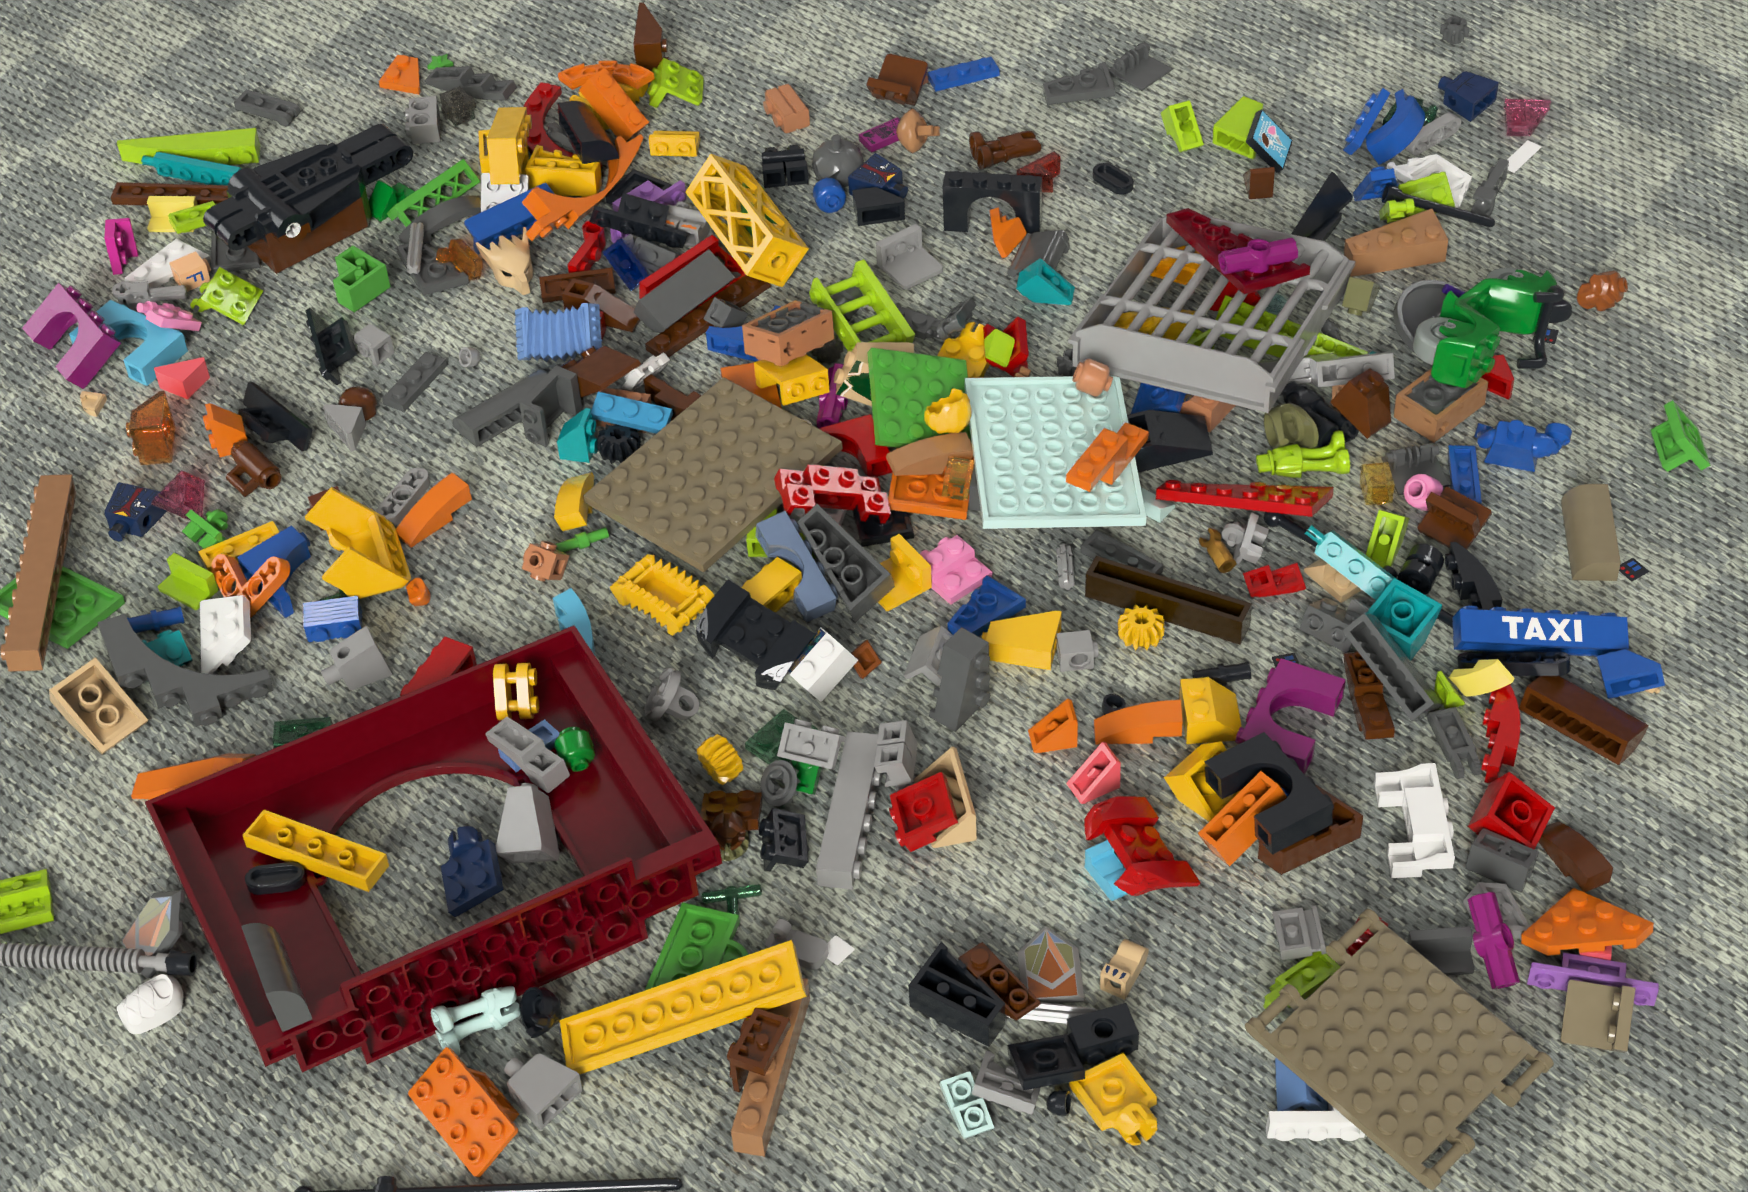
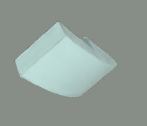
M970 1071L943 1080L939 1084L963 1139L994 1129L984 1099L972 1095L975 1082Z

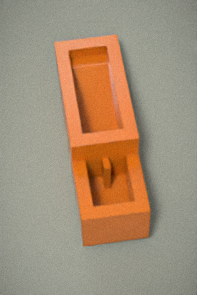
M453 472L431 488L403 518L396 528L398 537L412 548L453 520L451 513L472 500L469 485Z
M1181 700L1143 703L1094 719L1095 744H1101L1102 742L1106 744L1153 743V737L1182 736Z

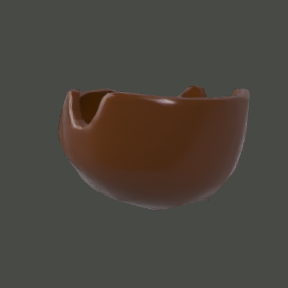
M355 386L342 392L338 405L362 407L365 421H367L376 414L377 400L376 395L369 388Z

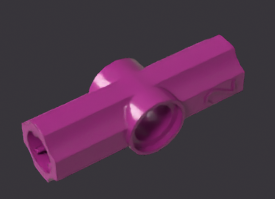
M1293 238L1272 242L1254 239L1248 242L1247 247L1222 251L1218 255V262L1223 274L1249 270L1253 273H1263L1269 269V265L1294 261L1298 258V249Z
M834 364L828 370L830 392L819 395L817 428L840 423L842 411L847 408L848 398L836 395V383H834L837 369H842L844 364Z
M1495 892L1472 896L1467 901L1476 930L1473 934V942L1479 956L1484 958L1492 989L1506 988L1520 983L1511 951L1514 948L1513 935L1507 924L1503 923Z

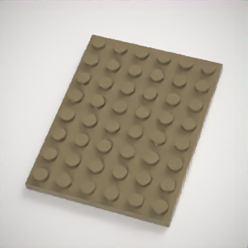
M723 377L583 495L586 504L698 570L705 572L756 527V523L761 522L783 503L774 481L779 469L804 471L808 464L824 466L843 449L842 441Z

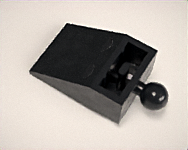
M1154 410L1127 415L1129 424L1149 431L1148 440L1135 455L1138 473L1213 455L1205 416Z

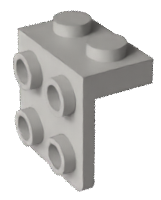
M917 224L876 242L877 266L902 289H909L943 272V266L922 247V228Z

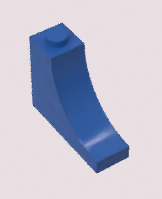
M775 305V307L771 311H774L780 308L781 306ZM709 326L706 331L707 348L709 351L754 362L759 361L756 357L745 354L742 326L732 328Z
M292 525L237 557L240 568L247 580L270 557L282 558L289 562V577L268 599L284 618L294 613L290 596L286 592L288 581L293 572L311 557L308 549L310 546L309 539L303 532L299 533ZM262 582L259 584L258 587L259 592H261L263 588Z

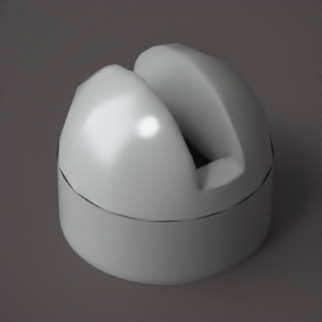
M463 347L459 352V362L463 367H474L481 359L480 352L472 347Z

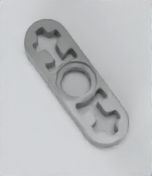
M1451 112L1442 115L1423 126L1416 138L1405 150L1414 156L1421 154L1455 134L1461 126V119Z
M417 467L407 471L379 505L377 513L391 521L394 526L398 525L430 486L427 470ZM401 495H410L406 500L397 499Z

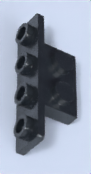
M622 193L618 212L594 206L590 217V223L596 224L599 227L618 230L623 234H632L642 237L647 241L666 244L672 248H683L688 235L687 232L665 226L669 206L626 193Z
M309 307L305 310L308 319L306 323L311 330L312 336L310 338L315 345V356L321 366L319 371L324 379L327 381L331 380L335 385H339L341 380L337 367L349 361L357 354L349 324L341 317L326 328L324 320Z
M249 382L243 404L247 408L239 409L238 412L246 427L253 430L267 443L288 440L299 450L307 451L313 431L312 428L257 384Z

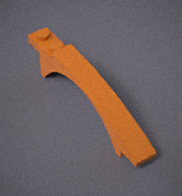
M640 134L626 142L620 135L614 140L619 159L608 160L607 184L603 191L595 195L572 198L556 195L539 187L532 189L522 201L523 205L537 220L527 231L526 235L533 241L541 236L543 239L553 231L554 227L559 229L563 225L570 229L592 212L594 206H597L623 177L638 152L644 137Z

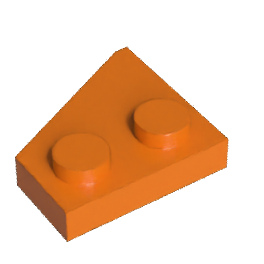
M397 55L380 78V88L420 94L418 58Z

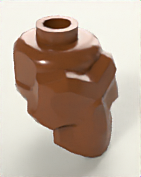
M1615 270L1593 274L1588 283L1580 286L1577 302L1585 309L1596 307L1597 311H1605L1612 308L1623 299L1624 292L1628 291L1627 280L1625 277L1621 278L1620 274Z

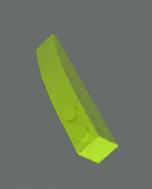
M256 128L117 140L122 161L142 164L141 160L144 155L154 157L157 152L225 165L259 163L260 141Z
M1225 296L1215 320L1220 318L1233 298ZM1242 302L1229 323L1243 326L1255 307ZM1264 311L1253 329L1267 332L1277 315ZM1287 320L1278 334L1293 339L1301 325ZM1319 332L1315 343L1306 356L1333 353L1338 357L1365 355L1368 351ZM1225 333L1220 336L1233 341L1236 335ZM1249 339L1245 340L1243 345L1255 350L1261 341ZM1275 344L1269 347L1266 354L1281 358L1287 347Z

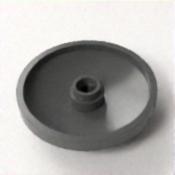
M1423 280L1410 285L1402 292L1395 304L1393 318L1400 338L1410 350L1414 352L1413 342L1418 325L1427 319L1440 317L1443 301L1446 297V294L1442 293L1444 285L1449 284L1464 292H1467L1466 290L1444 281Z

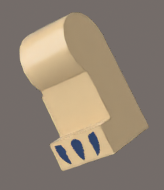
M1124 939L1116 955L1112 957L1109 964H1105L1101 971L1100 989L1125 1000L1146 963L1149 952L1148 948ZM1110 980L1121 984V988L1112 986Z

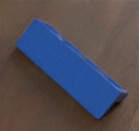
M547 183L537 186L554 194ZM532 189L464 221L465 227L473 236V249L478 255L480 252L475 244L476 242L489 250L491 249V242L498 246L499 236H504L511 240V235L517 237L523 234V227H526L528 231L537 221L522 203Z

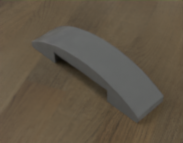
M457 197L430 208L412 221L399 235V239L404 244L409 243L411 224L421 222L424 225L423 243L426 244L432 241V233L466 216L470 218L481 213V197Z

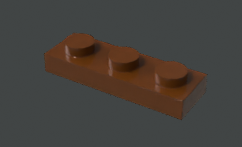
M612 268L539 277L543 303L562 301V293L572 279L594 283L610 294L616 293Z

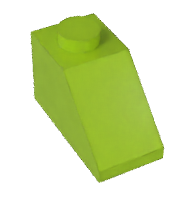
M1379 510L1366 556L1382 568L1386 565L1392 567L1403 543L1410 518Z

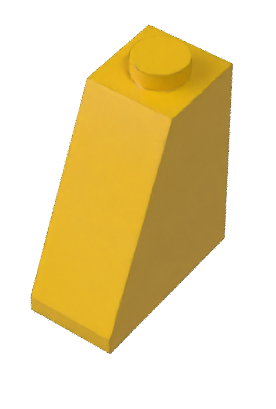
M1051 611L991 621L988 632H983L982 639L989 642L990 661L1051 670L1056 652V633H1061L1062 611Z

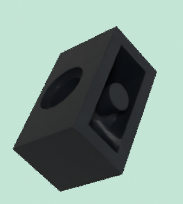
M1127 1003L1067 1019V1034L1082 1065L1098 1064L1106 1058L1122 1053L1127 1056L1133 1051L1138 1050L1139 1032Z

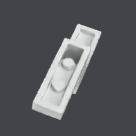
M1329 1103L1328 1111H1269L1266 1124L1267 1138H1276L1280 1141H1289L1294 1138H1309L1313 1141H1321L1326 1138H1341L1345 1141H1353L1365 1135Z

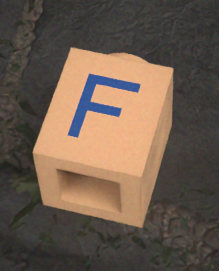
M196 251L169 262L175 282L178 285L186 286L187 292L201 286L202 283L210 281L208 273L211 272L210 265Z

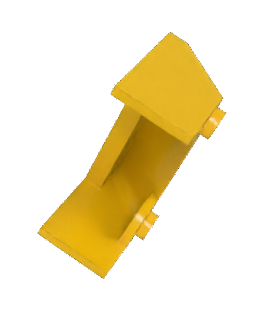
M333 487L306 514L305 519L327 531L329 543L334 549L344 551L322 575V580L341 589L347 596H358L359 599L403 588L411 580L396 528L383 515Z

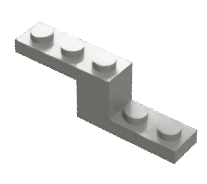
M1383 352L1348 357H1338L1333 353L1304 356L1288 383L1293 381L1297 384L1312 383L1318 388L1344 385L1370 368L1378 372L1384 380L1395 379L1393 353ZM1280 359L1260 361L1258 365L1271 374Z

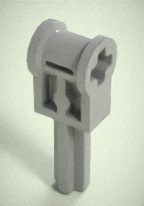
M123 281L117 283L112 288L113 295L117 298L118 303L123 305L127 303L128 308L134 311L137 310L138 303L187 298V289L184 285L150 288L148 281L135 283Z

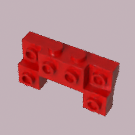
M808 464L804 471L779 469L774 478L776 489L782 497L784 511L788 515H791L794 508H802L806 514L816 504L821 508L854 510L856 505H858L860 520L865 522L871 514L879 515L880 523L885 524L891 515L887 492H881L879 478L859 476L858 469Z

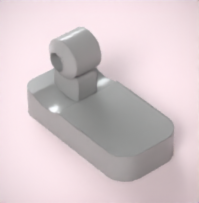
M784 919L777 920L765 942L767 949L792 940L796 947L799 965L810 970L819 969L829 954L828 945L825 940L793 930L791 924Z

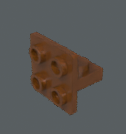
M1445 487L1440 496L1431 492L1426 498L1428 513L1417 528L1420 533L1450 548V542H1457L1465 549H1468L1492 515V511L1461 493Z

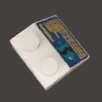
M820 627L815 633L814 639L789 670L788 674L821 702L856 664L858 659Z

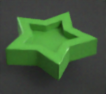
M447 54L431 56L432 62L427 65V68L452 67L454 64L448 60Z

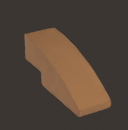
M966 432L950 433L926 438L900 447L888 453L886 459L894 475L943 474L945 466H969L973 457V449Z

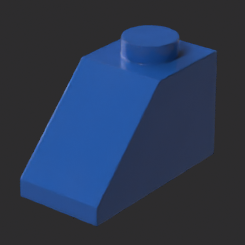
M1626 649L1597 656L1608 699L1665 686L1660 663Z

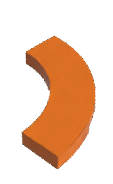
M609 60L599 61V64L585 66L583 63L558 73L559 80L572 90L583 86L589 78L604 67L616 82L627 84L635 89H639L655 79L654 73L642 66L630 63L629 66Z

